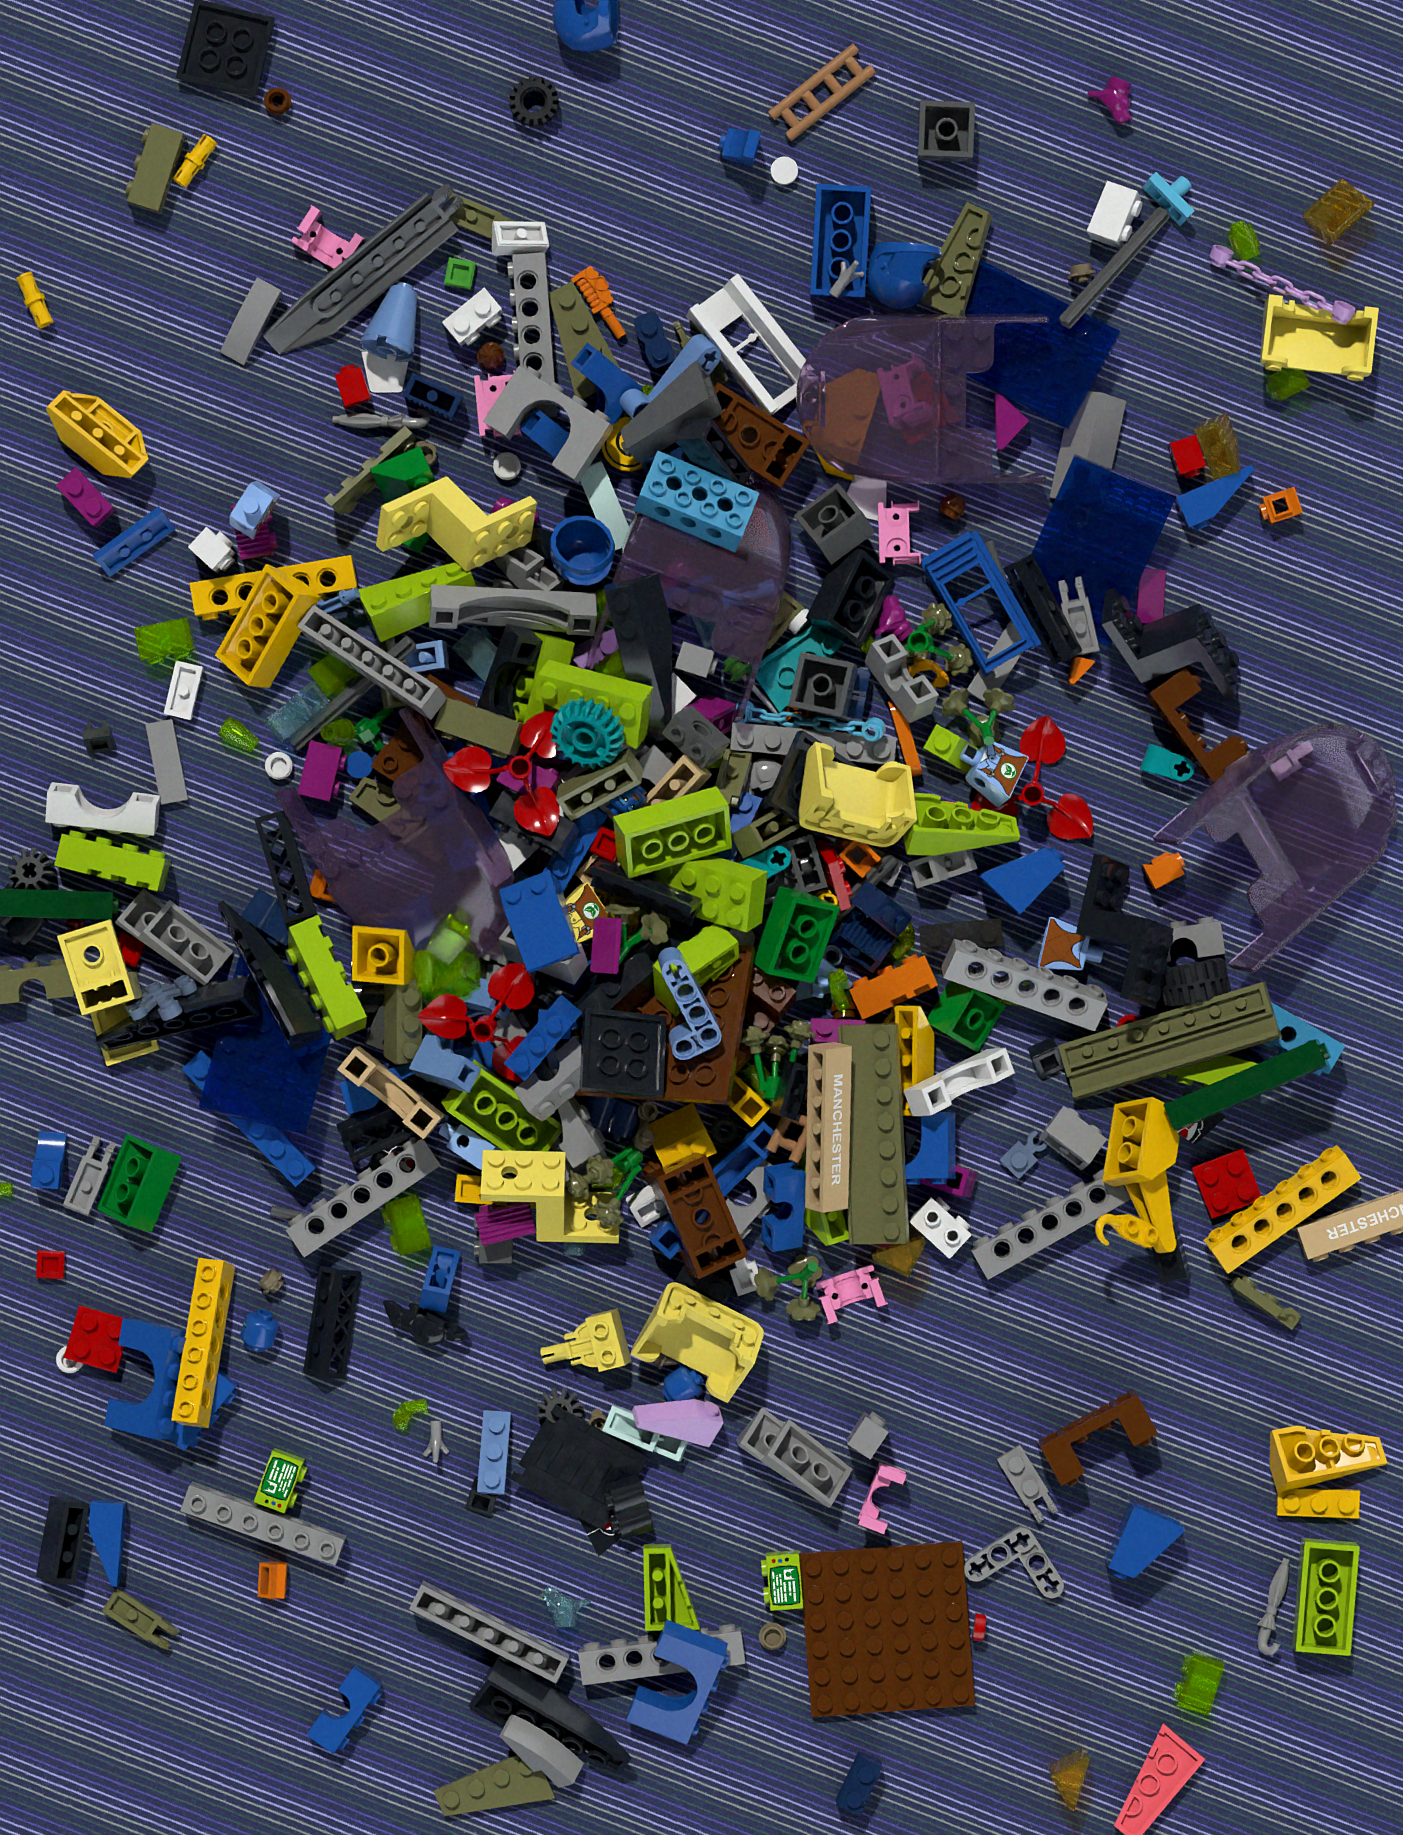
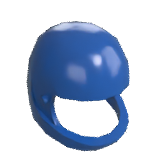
M556 0L554 2L552 18L555 31L561 41L570 49L592 52L606 49L616 44L619 23L618 0H599L598 7L594 8L587 7L584 0Z
M876 243L870 256L867 271L868 289L872 296L890 308L906 309L916 306L925 297L930 287L922 282L923 270L929 261L942 257L941 249L936 246L919 243Z
M590 516L566 518L555 527L549 541L550 558L553 566L566 582L574 586L587 588L599 584L608 575L615 556V543L610 530L600 520Z

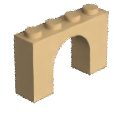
M360 1046L355 1047L337 1069L358 1087L366 1088L386 1103L403 1119L402 1122L423 1139L428 1137L445 1116Z

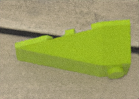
M914 793L917 821L903 835L907 854L927 856L1019 841L1020 839L1016 817L987 809H982L979 812L965 808L966 803L957 801L955 805L940 801L941 796L926 793Z

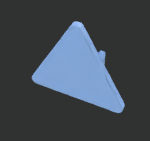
M822 958L814 984L798 981L795 988L797 991L796 1001L811 997L823 998V994L849 989L852 984L849 979L825 958Z

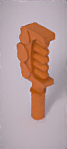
M592 266L587 267L575 275L571 281L574 284L576 283L577 287H580L579 290L581 292H584L583 296L587 298L588 303H591L592 313L595 315L600 312L603 320L606 321L617 340H619L627 333L615 317L614 312L609 308V305L613 303L611 291L608 290L609 285L605 278L599 276Z

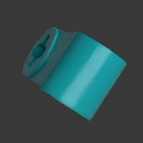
M1148 743L1140 770L1161 777L1165 776L1176 781H1185L1192 777L1194 765L1187 757ZM1184 761L1186 762L1185 767L1189 769V773H1183L1182 777L1177 776L1178 771L1174 769L1175 764L1180 765Z
M776 845L761 853H756L739 863L767 871V879H769L772 875L788 867L791 861V854L785 846ZM777 850L780 854H786V857L783 859V865L771 861L774 857V851Z

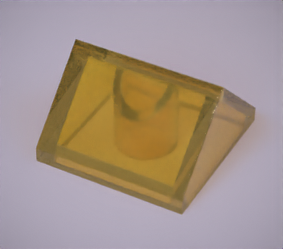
M1341 178L1302 214V217L1330 247L1375 204Z
M923 1235L910 1238L907 1244H894L871 1251V1255L874 1261L909 1278L926 1242Z
M1080 1748L1047 1766L1067 1807L1072 1811H1075L1090 1761L1087 1749Z

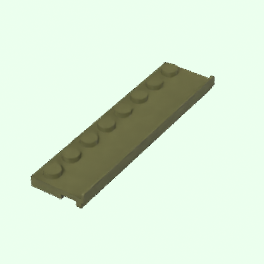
M1260 982L1215 996L1207 1001L1186 1005L1058 1045L1066 1075L1070 1080L1073 1091L1072 1096L1075 1100H1081L1282 1038L1266 983Z
M898 1023L838 1026L839 1043L852 1046L848 1197L849 1244L909 1243Z

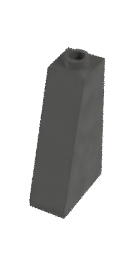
M697 361L688 366L620 430L624 441L621 443L624 452L629 457L633 456L640 464L654 456L657 451H662L675 443L685 419L708 417L713 419L723 413L711 377Z

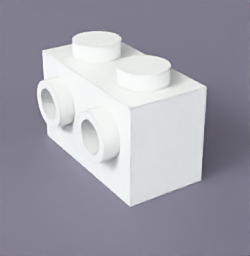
M1107 181L1087 229L1090 238L1121 249L1123 243L1127 242L1131 236L1132 226L1130 225L1134 216L1138 217L1142 209L1143 202L1138 191Z
M484 287L442 323L461 347L465 343L469 346L480 337L479 332L486 326L491 328L501 320L500 315L503 311Z
M206 527L188 546L190 550L217 573L220 570L225 572L235 561L233 556L236 552L231 549L234 543L220 531L215 534Z
M930 1196L908 1221L950 1259L972 1235L968 1231L971 1226L959 1215L956 1219L947 1212L951 1207L940 1197L934 1200Z

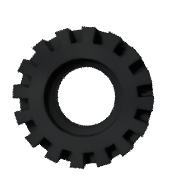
M529 76L527 79L522 78L520 79L521 82L516 83L513 86V91L510 92L509 104L514 118L524 126L527 125L530 128H534V126L544 127V124H549L552 121L551 119L556 116L557 109H559L557 91L551 82L544 80L543 77ZM530 92H538L545 99L544 107L538 112H530L524 107V98Z

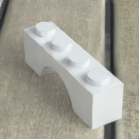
M52 782L47 791L45 822L53 823L57 827L80 826L81 829L88 831L104 829L112 834L128 832L134 833L138 837L154 836L158 827L160 795L133 792L130 799L124 805L115 809H101L85 799L79 785Z
M1006 1048L986 1049L904 1090V1094L912 1116H928L951 1106V1101L959 1095L982 1086L994 1084L1015 1072Z

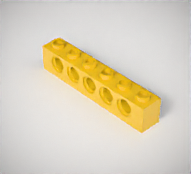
M352 555L277 568L295 578L306 577L309 581V587L320 596L319 601L326 600V595L336 593L339 596L341 590L359 589ZM261 571L189 583L195 616H202L203 621L219 618L218 613L229 612V616H236L245 602L241 598L242 589L246 586L253 587ZM327 572H332L336 576L335 583L330 587L323 586L321 582L322 576ZM218 591H226L228 595L227 602L221 606L216 605L214 602L215 594Z
M1337 1145L1333 1148H1328L1315 1161L1303 1165L1294 1176L1278 1183L1275 1189L1266 1196L1257 1198L1253 1205L1245 1211L1236 1213L1231 1218V1221L1224 1226L1212 1230L1203 1241L1222 1268L1229 1274L1362 1178L1346 1154ZM1330 1171L1329 1176L1321 1180L1322 1175ZM1308 1187L1303 1195H1299L1303 1188ZM1285 1203V1207L1282 1210L1276 1211L1279 1205ZM1263 1219L1260 1226L1254 1227L1258 1220ZM1241 1235L1237 1242L1232 1243L1234 1237Z
M198 1258L185 1335L186 1341L182 1353L171 1419L181 1425L209 1428L235 1266L224 1260Z

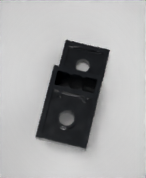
M1115 587L1105 591L1101 625L1141 683L1200 661L1225 699L1236 695L1238 666H1240L1238 655L1235 651L1230 650L1224 634L1221 631L1218 632L1214 626L1211 614L1205 612L1200 603L1142 626L1140 618L1137 615L1134 616L1129 609V603L1125 596H1121Z
M1094 854L1076 934L1101 944L1131 949L1120 998L1144 1007L1156 1009L1157 1001L1161 997V983L1163 975L1167 970V957L1169 948L1173 943L1174 928L1148 918L1120 914L1119 911L1123 906L1125 885L1129 880L1128 871L1130 866L1107 856Z

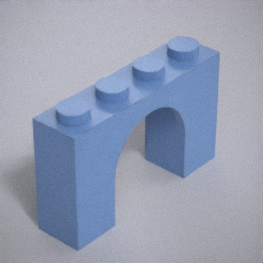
M460 972L456 973L446 993L460 997L467 1006L466 1016L471 1018L482 1014L490 1015L500 1001L489 995V980ZM504 1003L495 1017L506 1020L511 1009ZM428 1029L409 1069L426 1081L469 1093L481 1068L464 1056L454 1054L453 1045L455 1039L443 1038Z

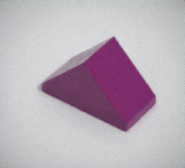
M1001 394L994 396L996 452H1002L1029 420Z

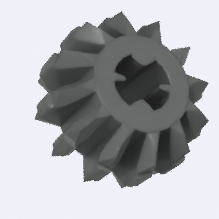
M33 847L29 857L28 851L23 848L20 850L23 859L17 855L12 856L17 866L8 865L9 870H16V874L10 875L9 880L19 879L15 885L16 889H21L25 884V889L32 890V886H34L35 890H42L40 882L45 886L51 884L45 876H54L55 872L47 871L46 867H50L54 863L52 860L43 862L47 857L46 852L40 853L37 857L38 850ZM35 864L34 871L37 873L36 876L29 875L27 877L28 870L26 866H33Z
M556 1387L552 1388L553 1398L547 1393H543L542 1398L548 1404L543 1402L537 1403L539 1409L546 1410L537 1414L538 1419L547 1417L548 1420L555 1423L558 1417L551 1414V1411L556 1404H562L561 1407L566 1406V1411L578 1418H582V1413L574 1411V1409L582 1407V1402L572 1403L577 1394L574 1392L567 1398L566 1387H563L561 1395H558Z

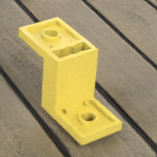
M446 476L382 505L376 546L384 552L427 532L467 572L531 542L537 502L529 496L487 516Z
M110 919L57 936L81 1014H91L97 1036L131 1016L128 1015L125 1005L135 999L141 1000L143 993L136 971H127L112 920ZM90 946H95L100 951V957L96 962H89L85 957V951ZM153 1040L110 1051H105L102 1047L101 1049L106 1065L109 1066L160 1050L158 1041Z
M483 1150L481 1201L536 1202L537 1241L619 1243V1225L614 1224L612 1227L604 1226L598 1220L590 1221L585 1218L589 1214L597 1215V1211L594 1209L595 1204L598 1202L609 1203L618 1193L589 1192L587 1200L583 1197H573L569 1191H566V1152ZM506 1173L516 1175L514 1179H505L502 1176Z

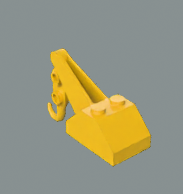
M1154 1097L1114 1104L1102 1182L1113 1187L1125 1185L1140 1219L1130 1214H1104L1100 1216L1096 1221L1095 1233L1098 1240L1105 1246L1109 1245V1241L1104 1237L1103 1227L1108 1224L1116 1230L1121 1238L1143 1248L1154 1247L1158 1253L1172 1252L1176 1248L1166 1169L1176 1163L1179 1135L1172 1127L1163 1106L1164 1102Z

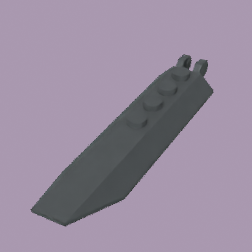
M443 184L434 192L432 197L426 192L304 293L263 334V337L280 355L333 335L459 230L449 216L463 204V199L459 195L453 196L441 208L439 205L453 193L452 186L450 184Z

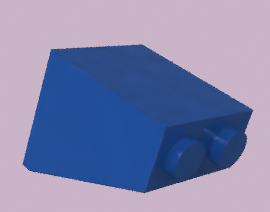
M1042 848L982 872L978 878L1016 914H1021L1066 867L1062 863L1065 858L1054 848L1049 850Z
M1129 1501L1105 1559L1109 1571H1111L1112 1575L1126 1580L1127 1576L1135 1578L1183 1534L1185 1527L1178 1520Z

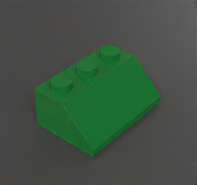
M779 886L753 963L767 974L814 984L840 907L806 892Z
M126 1133L96 1209L127 1226L152 1233L182 1156Z

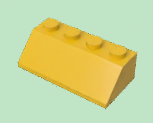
M265 564L215 656L248 686L270 688L301 633L297 627L310 608L313 605H317L320 596L303 581L269 564Z

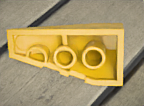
M1292 1426L1270 1432V1470L1277 1492L1302 1488L1387 1464L1380 1437L1348 1433L1347 1435L1338 1434L1324 1429L1320 1431L1310 1430L1303 1426Z

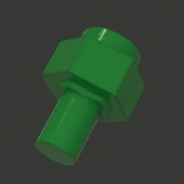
M381 708L373 715L371 720L364 718L354 726L356 730L354 735L362 743L368 742L375 752H378L384 746L377 733L380 731L381 722L394 712L393 708Z

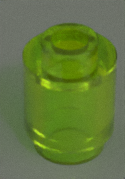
M1243 219L1229 225L1231 231L1227 232L1226 235L1235 256H1239L1240 261H1246L1261 254L1259 249L1261 244L1251 222L1246 224Z

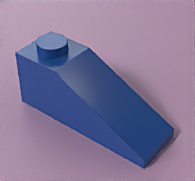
M1253 466L1245 467L1176 497L1174 501L1186 529L1194 527V530L1198 531L1209 526L1208 520L1215 517L1254 470Z
M93 1499L89 1506L86 1522H89V1532L110 1584L117 1587L121 1579L127 1501Z

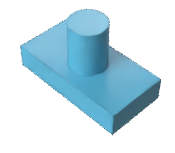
M1155 172L1142 187L1161 208L1168 211L1169 216L1179 226L1195 211L1182 198L1192 188L1190 182L1183 176H1180L1173 184L1169 185Z

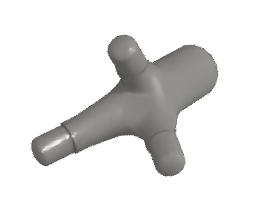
M854 261L848 269L846 268V262H841L840 276L829 293L838 298L851 281L864 276L863 271L854 273L859 264L858 261Z
M431 1421L430 1442L423 1455L427 1457L432 1452L433 1462L437 1463L439 1450L441 1449L445 1454L449 1450L442 1441L441 1421Z

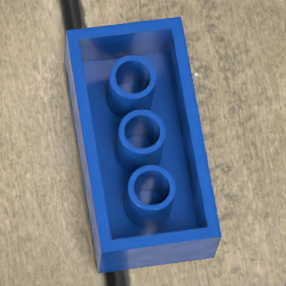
M816 184L810 296L835 297L829 291L840 276L841 262H846V268L848 269L854 261H858L859 264L854 273L863 271L864 276L851 281L839 297L865 298L871 187Z

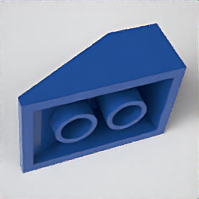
M550 870L499 890L507 920L528 973L580 954L561 883Z

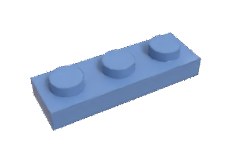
M488 1410L483 1412L477 1493L505 1495L511 1412Z

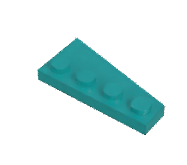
M812 625L750 668V671L776 709L781 713L789 705L800 653L832 658L845 642L822 632L815 625Z

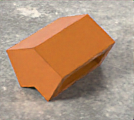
M270 1561L259 1563L257 1597L268 1599H284L286 1597L288 1562Z

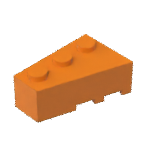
M917 954L903 959V965L893 969L892 965L877 971L878 977L868 980L867 976L852 982L854 988L849 989V992L862 1020L938 986L925 955L918 958Z

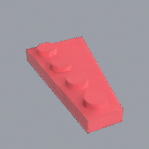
M1164 1723L1114 1824L1124 1835H1143L1205 1760L1202 1755Z

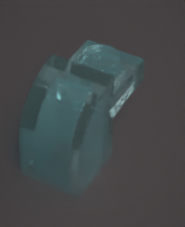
M312 681L294 694L284 706L270 715L264 722L277 738L283 742L330 703V700Z

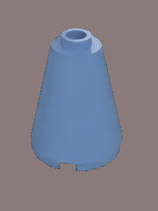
M399 282L397 285L390 287L361 337L360 344L363 343L362 348L386 360L387 355L396 356V362L412 360L414 355L417 293L413 290V286Z

